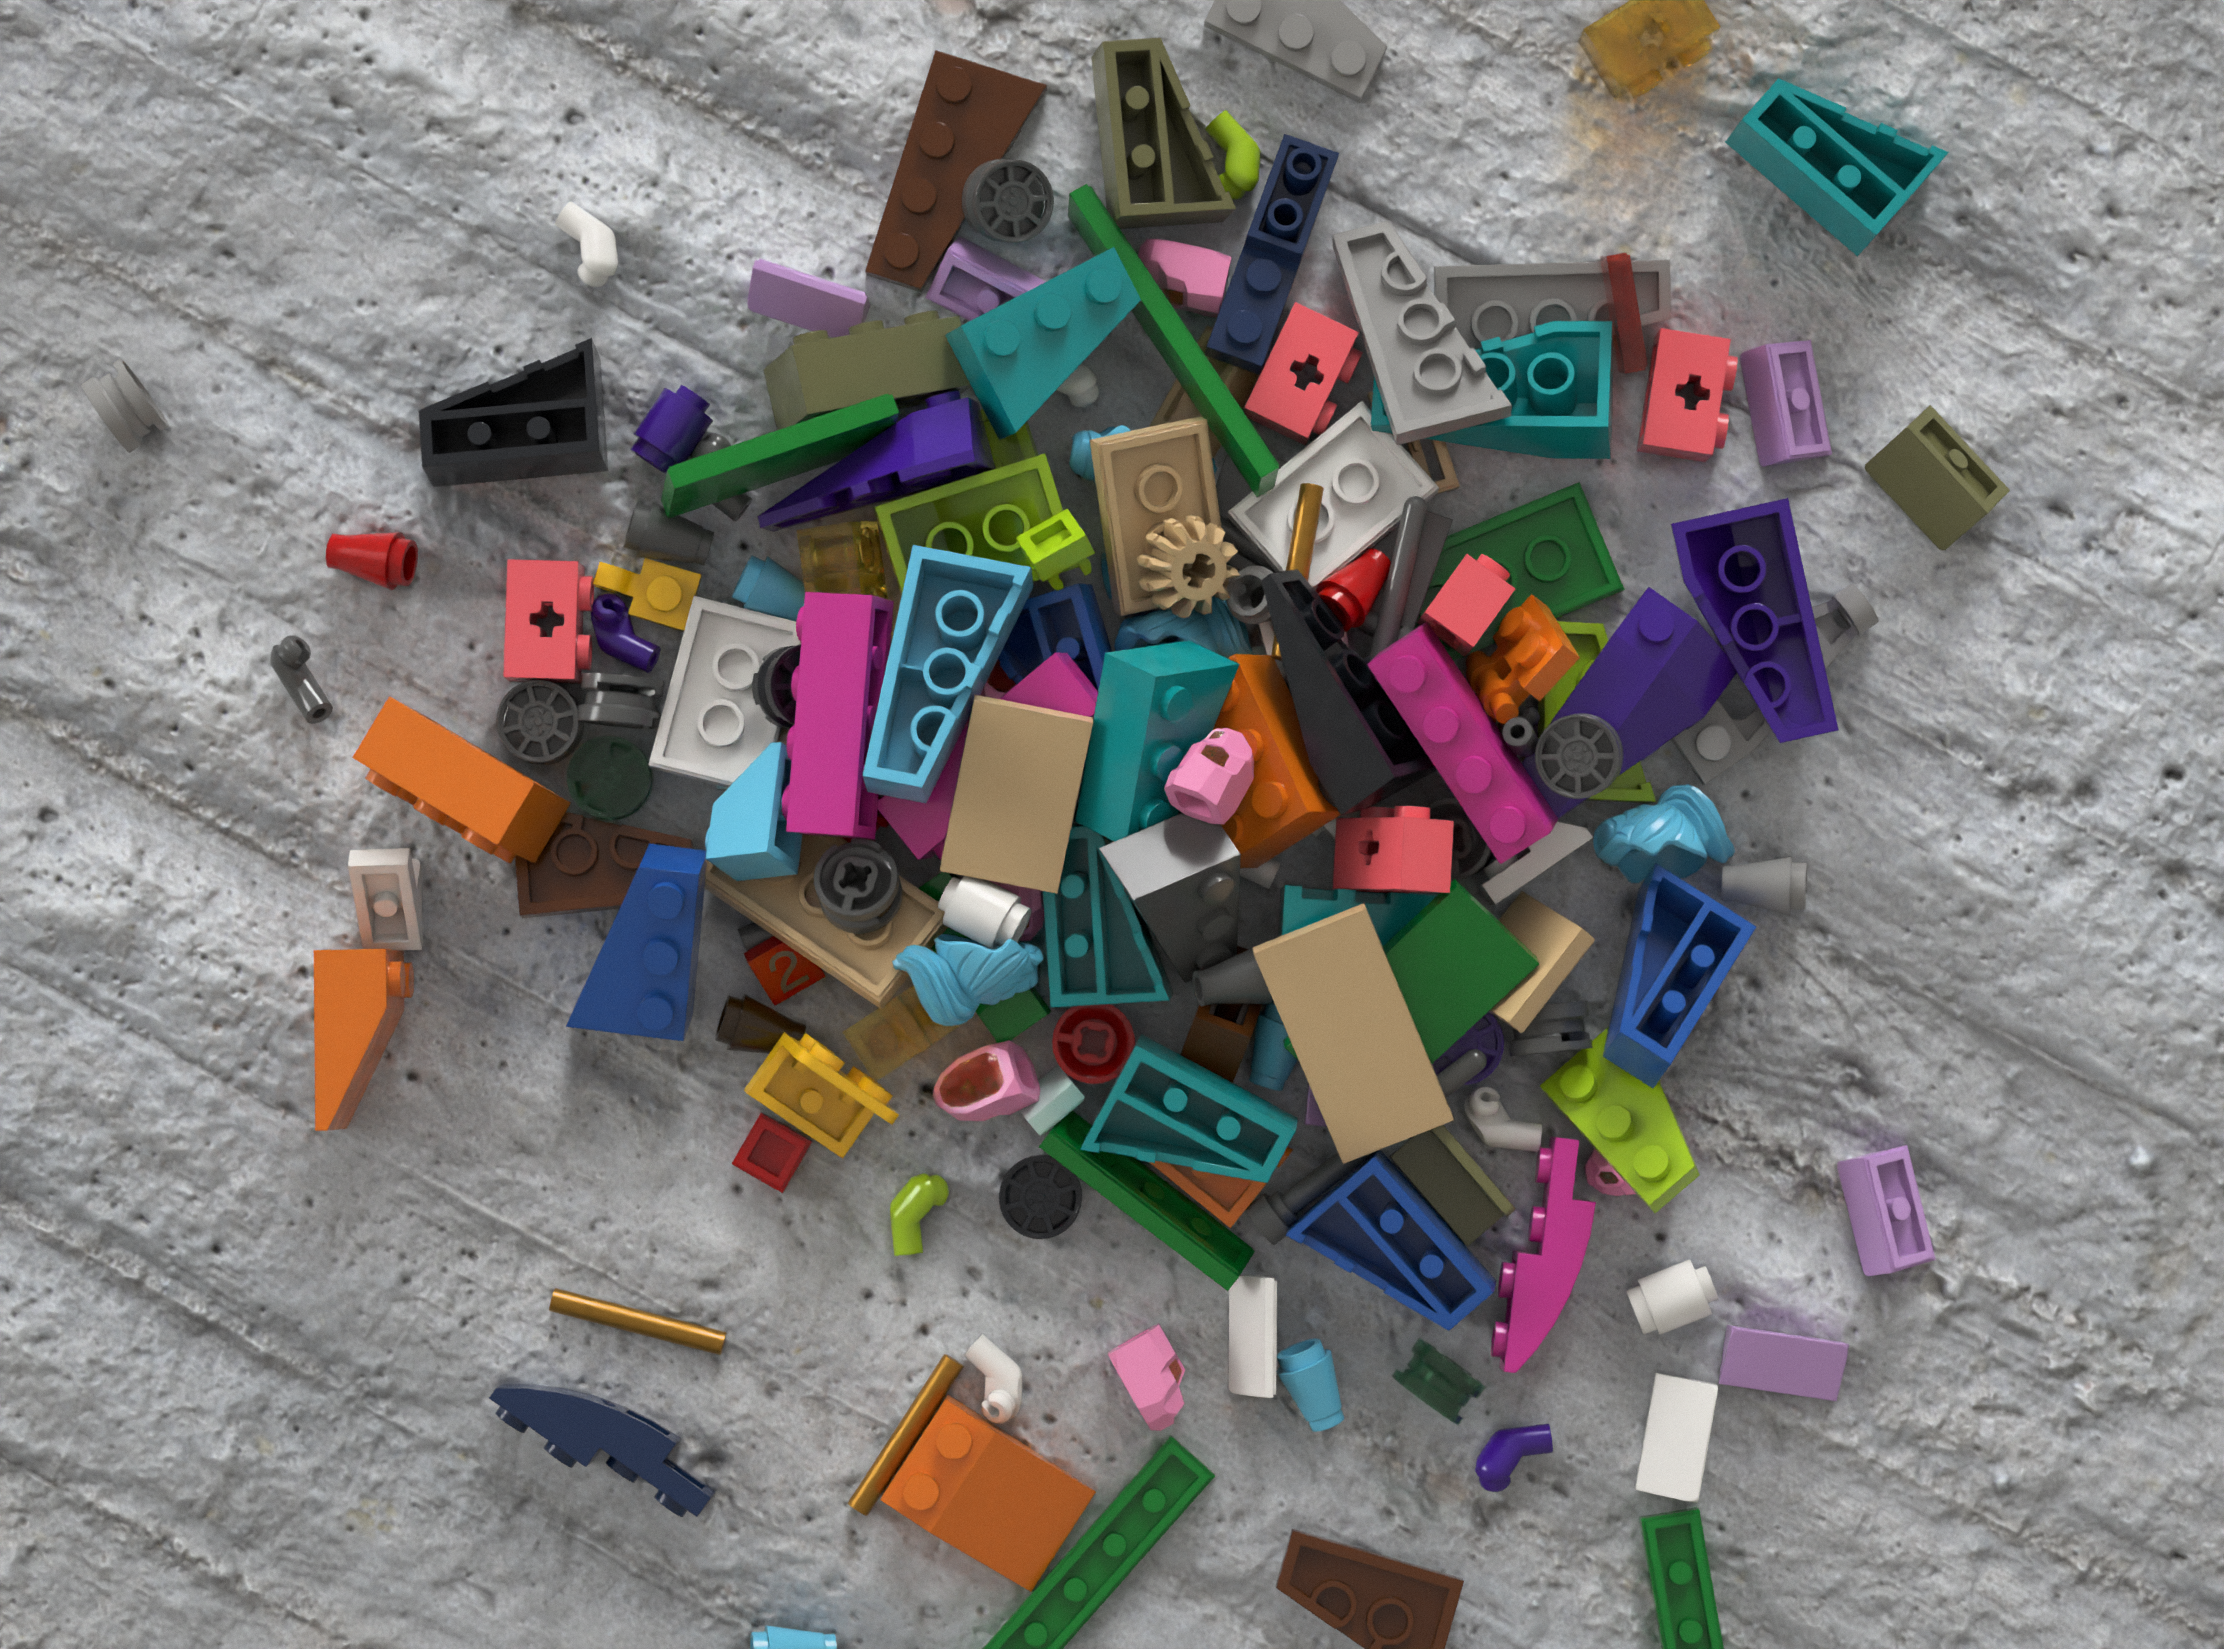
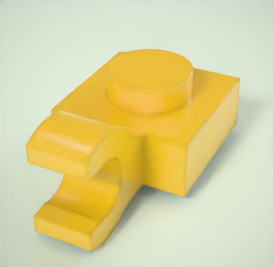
M648 558L644 559L640 574L599 562L593 585L605 591L633 598L628 615L684 632L693 596H697L702 575Z

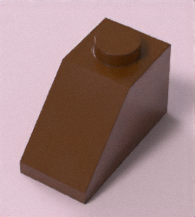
M1237 945V955L1249 950ZM1198 1004L1180 1055L1233 1083L1252 1037L1262 1004H1211L1206 1006Z

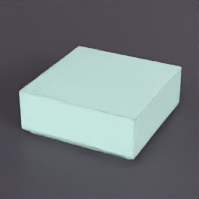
M1059 1065L1038 1081L1040 1085L1039 1101L1019 1110L1040 1136L1047 1133L1080 1105L1085 1098Z

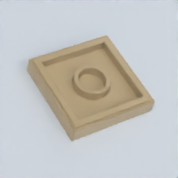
M1521 891L1499 921L1536 955L1539 965L1489 1012L1520 1033H1523L1591 947L1595 939L1577 924Z

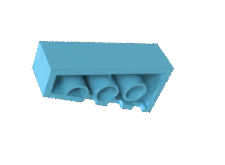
M912 546L863 771V780L867 792L927 803L971 714L974 694H981L1034 587L1031 567L923 546Z

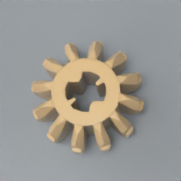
M1189 515L1186 516L1183 524L1173 518L1164 520V537L1152 532L1145 535L1148 544L1153 547L1151 555L1142 554L1135 557L1139 565L1150 569L1138 583L1142 589L1149 592L1154 591L1151 598L1154 606L1162 610L1171 607L1174 615L1186 618L1190 616L1193 609L1203 615L1212 614V596L1221 600L1230 598L1228 590L1222 585L1225 578L1233 579L1240 576L1236 568L1226 564L1238 550L1233 544L1226 541L1222 542L1225 535L1223 528L1213 523L1205 526L1202 518ZM1193 563L1191 569L1183 570L1184 564Z

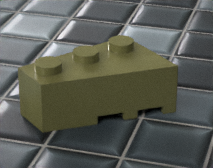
M1161 38L1102 41L1092 55L1091 61L1106 209L1120 229L1224 222L1236 207L1229 191L1225 192L1213 165L1211 150L1207 141L1202 140L1189 110L1191 105Z
M926 311L905 317V325L884 329L883 321L875 320L851 326L848 328L849 335L829 338L827 330H818L793 337L794 345L786 349L763 370L777 430L887 393L893 395L898 410L926 404V399L947 392L959 391L961 395L971 385L945 336L961 326L959 316L940 319L938 311Z

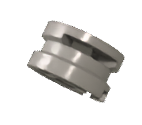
M120 358L113 363L118 372L117 377L114 378L110 373L101 379L93 376L81 384L109 430L126 451L130 453L142 445L141 438L151 432L149 426L154 424L160 431H163L169 427V424L143 384L125 361Z

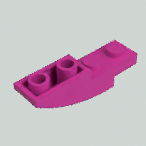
M1550 1136L1549 1148L1539 1147L1535 1182L1545 1183L1542 1207L1532 1206L1528 1229V1241L1538 1242L1537 1252L1530 1253L1513 1250L1512 1263H1501L1498 1297L1507 1298L1505 1322H1494L1491 1356L1500 1357L1499 1368L1504 1372L1516 1373L1538 1349L1564 1308L1582 1267L1591 1235L1596 1202L1573 1198L1579 1140Z

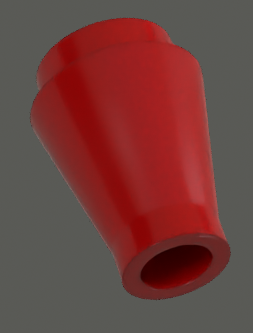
M401 532L357 535L334 533L327 543L326 565L328 568L342 570L379 586L394 590L398 585L407 587L411 584L418 563V547L414 540L405 539Z
M1368 548L1359 558L1319 583L1316 587L1318 595L1343 624L1344 632L1350 630L1351 627H1359L1364 623L1387 580L1391 561L1384 553L1377 549Z

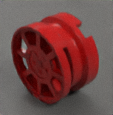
M1111 1004L1071 1007L1058 1020L1052 1037L1053 1053L1061 1069L1073 1079L1088 1084L1104 1083L1116 1078L1135 1046L1134 1031L1129 1020L1118 1008Z

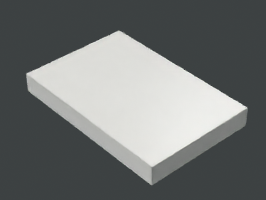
M1363 401L1358 403L1278 470L1273 489L1258 498L1252 491L1228 511L1227 517L1258 550L1275 572L1286 571L1300 484L1310 483L1322 486L1324 490L1308 578L1309 584L1315 591L1319 583L1359 558L1363 552L1375 546L1399 526L1403 507L1408 498L1419 496L1427 502L1439 490L1436 483L1401 444L1396 445L1392 434L1372 431V412Z
M693 596L648 764L649 768L729 788L770 743L778 742L782 728L765 719L766 714L760 705L755 704L752 693V681L754 673H758L763 663L762 659L768 653L781 647L801 645V641L797 637L796 621Z

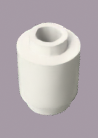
M964 876L962 880L953 877L946 886L938 904V909L945 912L943 925L992 950L1001 947L1008 939L1015 940L1018 943L1026 929L1032 912L1031 908L1021 904L1020 896L988 880Z
M1690 1259L1638 1279L1639 1286L1626 1290L1644 1335L1658 1330L1661 1335L1710 1316L1712 1312L1708 1303L1719 1299L1706 1266L1695 1270Z

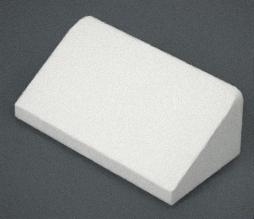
M1240 1275L1229 1289L1228 1388L1234 1394L1273 1398V1395H1276L1277 1280L1272 1275Z
M1655 1373L1635 1490L1698 1503L1718 1393V1386L1716 1384Z

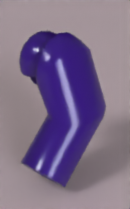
M614 593L599 595L593 602V611L590 612L599 648L605 654L646 673L652 671L660 656V646L635 635L630 615H628V608L621 597Z
M1549 1423L1506 1428L1495 1432L1476 1460L1475 1472L1479 1476L1481 1487L1490 1492L1503 1491L1511 1483L1509 1476L1522 1456L1553 1453Z

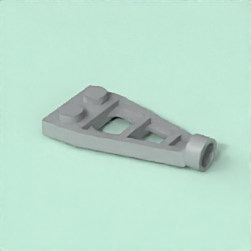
M1850 584L1834 595L1832 600L1812 607L1825 669L1856 635H1861L1879 622L1872 606L1854 584ZM1836 609L1849 628H1841L1836 625L1833 619ZM1718 642V646L1723 650L1722 646ZM1717 700L1704 719L1688 730L1685 729L1671 740L1702 785H1705L1752 753L1772 730L1758 707L1748 717L1737 720L1731 718L1719 700Z

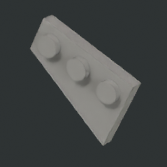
M1215 0L1204 21L1205 27L1359 103L1387 50V46L1340 0Z

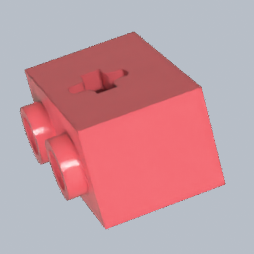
M1295 302L1244 407L1243 412L1247 418L1305 446L1312 432L1318 435L1325 432L1338 406L1329 401L1328 398L1337 380L1349 383L1363 354L1362 351L1353 348L1359 332ZM1306 363L1316 367L1314 378L1321 383L1319 385L1310 382L1304 391L1295 386L1297 375L1291 372V370L1302 371Z
M1660 328L1653 340L1637 452L1707 462L1713 456L1714 448H1724L1729 414L1720 413L1723 390L1732 391L1738 363L1737 356L1728 355L1731 339ZM1687 383L1694 384V395L1703 397V400L1698 401L1691 410L1684 409L1685 399L1675 394L1680 392Z
M1466 554L1417 623L1422 625L1428 622L1440 640L1465 657L1476 645L1515 591V588L1506 582L1510 573L1484 554H1481L1477 560Z
M507 559L503 677L510 682L545 680L552 683L581 684L582 670H591L592 636L583 635V611H593L594 578L593 576H585V567L579 561ZM548 607H553L554 612L561 618H564L563 626H555L553 628L552 637H548L546 631L536 626L538 618L543 619L547 617Z
M1394 806V808L1369 807L1360 810V818H1336L1333 889H1350L1376 893H1450L1454 821L1430 819V808L1418 806Z

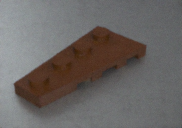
M935 50L865 269L867 276L918 292L923 291L966 219L962 209V192L966 180L981 164L990 160L1004 158L1021 133V129L1031 112L1037 107L1047 91L1046 84Z

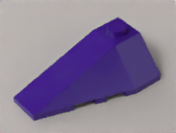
M959 391L947 392L926 399L927 409L910 413L757 516L760 528L772 532L938 487L995 469L979 402L969 397L961 399Z
M1788 498L1672 523L1671 529L1683 583L1778 742L1783 743L1838 731Z
M1648 587L1594 660L1551 723L1576 713L1593 714L1606 720L1616 730L1623 745L1624 759L1620 775L1639 761L1645 760L1658 751L1662 745L1682 731L1688 730L1704 719L1735 677L1737 671L1728 656L1696 619ZM1535 753L1526 757L1522 762V765L1558 819L1590 798H1567L1552 791L1543 782L1538 773Z

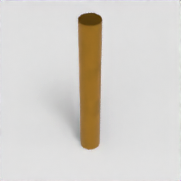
M1302 483L1300 484L1286 571L1298 569L1308 581L1324 488L1316 484ZM1274 635L1271 658L1282 661L1277 638Z
M557 1288L554 1289L549 1306V1311L717 1355H721L727 1332Z
M947 1354L942 1356L850 1498L848 1505L861 1514L868 1516L964 1368L961 1363Z

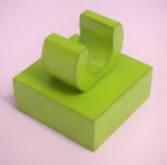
M1068 508L1016 537L1025 557L1042 582L1048 580L1050 585L1057 591L1064 588L1063 582L1059 578L1060 572L1075 564L1078 565L1085 576L1092 571L1091 563L1087 557L1095 554L1086 534Z

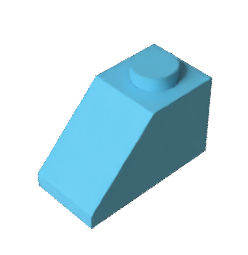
M782 742L770 743L713 803L710 828L705 836L706 860L736 881L798 874L803 834L786 832L787 820H785L782 813V797L785 788L790 785L792 761L788 757L786 745Z

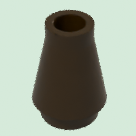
M746 994L743 995L742 999L728 995L717 1026L715 1041L728 1044L727 1050L769 1054L784 1032L800 1041L805 1034L806 1024L796 1022Z

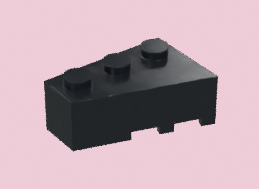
M590 338L575 345L576 349L543 363L537 360L523 366L524 371L498 382L489 384L487 381L418 410L422 468L432 486L441 487L608 471L601 359L593 339Z

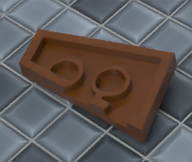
M565 812L535 864L518 855L515 856L519 915L522 918L619 909L649 844L694 849L693 842L687 838L624 824L617 825Z
M1292 1529L1275 1586L1282 1593L1364 1649H1445L1464 1580L1456 1576Z

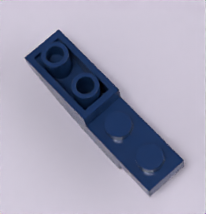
M1284 134L1206 346L1205 356L1260 375L1337 163L1338 152Z
M503 1384L497 1387L489 1397V1399L500 1406L495 1414L501 1420L521 1433H525L528 1427H530L547 1439L548 1442L545 1444L544 1449L561 1463L573 1468L578 1461L587 1467L594 1461L602 1449L610 1455L606 1464L611 1469L633 1483L636 1482L639 1476L658 1489L654 1498L680 1517H683L687 1511L698 1517L715 1494L714 1490L668 1458L681 1440L679 1436L657 1422L625 1406L579 1391L536 1384Z

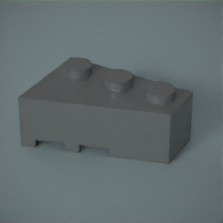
M1181 813L1099 848L1152 935L1184 983L1192 980L1194 971L1207 969L1237 955L1241 854L1220 824H1210Z

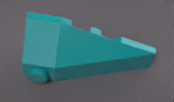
M1552 321L1535 326L1534 333L1502 342L1500 337L1482 341L1481 348L1475 349V351L1485 364L1486 373L1497 390L1501 389L1511 403V417L1424 438L1546 458L1611 459L1613 322ZM1374 377L1371 429L1372 431L1393 434Z

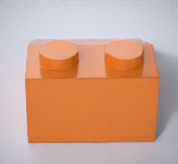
M391 949L314 950L315 1131L348 1128L405 1010L404 998L413 997L414 969L412 962H404V951Z
M948 1394L880 1500L929 1533L1032 1592L1096 1491Z

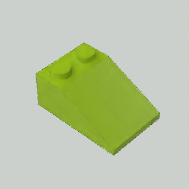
M1045 453L873 507L901 597L913 545L1028 566L1032 569L1033 582L1040 580V577L1025 557L1016 537L1063 511ZM1075 564L1060 573L1078 568V565Z

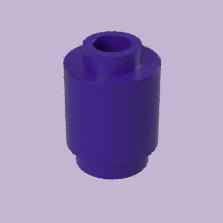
M680 385L676 393L664 388L634 432L637 440L630 450L666 474L670 466L687 461L695 446L712 424L713 420L705 414L710 404L683 385Z

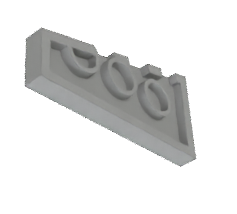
M1390 221L1332 234L1333 250L1396 445L1511 417V403L1501 389L1497 390L1486 373L1485 364L1475 349L1469 348L1455 327V319L1445 304L1439 303L1427 285L1426 275Z
M1670 260L1434 266V295L1440 304H1445L1455 319V327L1470 349L1481 348L1482 341L1500 337L1502 342L1534 333L1535 326L1552 321H1612L1613 335L1671 319Z

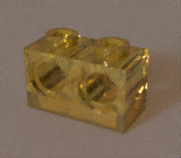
M854 521L796 530L805 592L873 595L888 600L877 521Z

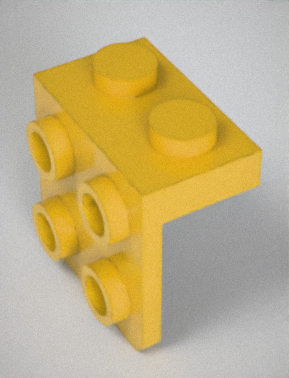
M784 1032L745 1087L744 1091L749 1096L842 1159L874 1113L891 1125L894 1124L899 1114L888 1105L893 1095L885 1090L880 1083L855 1066H852L847 1074L842 1072L841 1068L845 1062L809 1034L805 1033L801 1040L797 1041Z

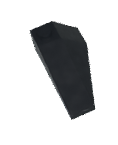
M1299 570L1271 573L1263 578L1261 582L1309 762L1319 778L1318 785L1324 798L1332 806L1336 807L1341 815L1369 808L1437 771L1388 695L1375 681V676L1367 665L1372 659L1369 655L1363 659L1357 652L1349 649L1341 640L1344 637L1343 624Z

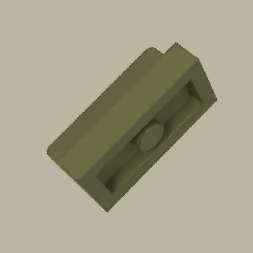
M1931 405L1922 411L1892 441L1865 464L1867 473L1940 550H1946L1987 515L2010 491Z
M1444 1125L1411 1137L1389 1156L1467 1247L1501 1217H1508L1516 1210Z

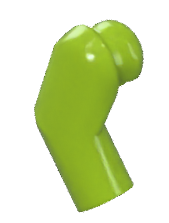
M1224 110L1209 123L1205 131L1226 152L1225 172L1220 174L1219 178L1225 192L1229 191L1232 200L1241 199L1246 191H1253L1259 181L1260 149L1253 138L1231 114Z
M925 1173L916 1175L905 1184L890 1204V1219L894 1256L923 1253L920 1220L933 1206L945 1204L949 1195L947 1182L941 1176H928Z

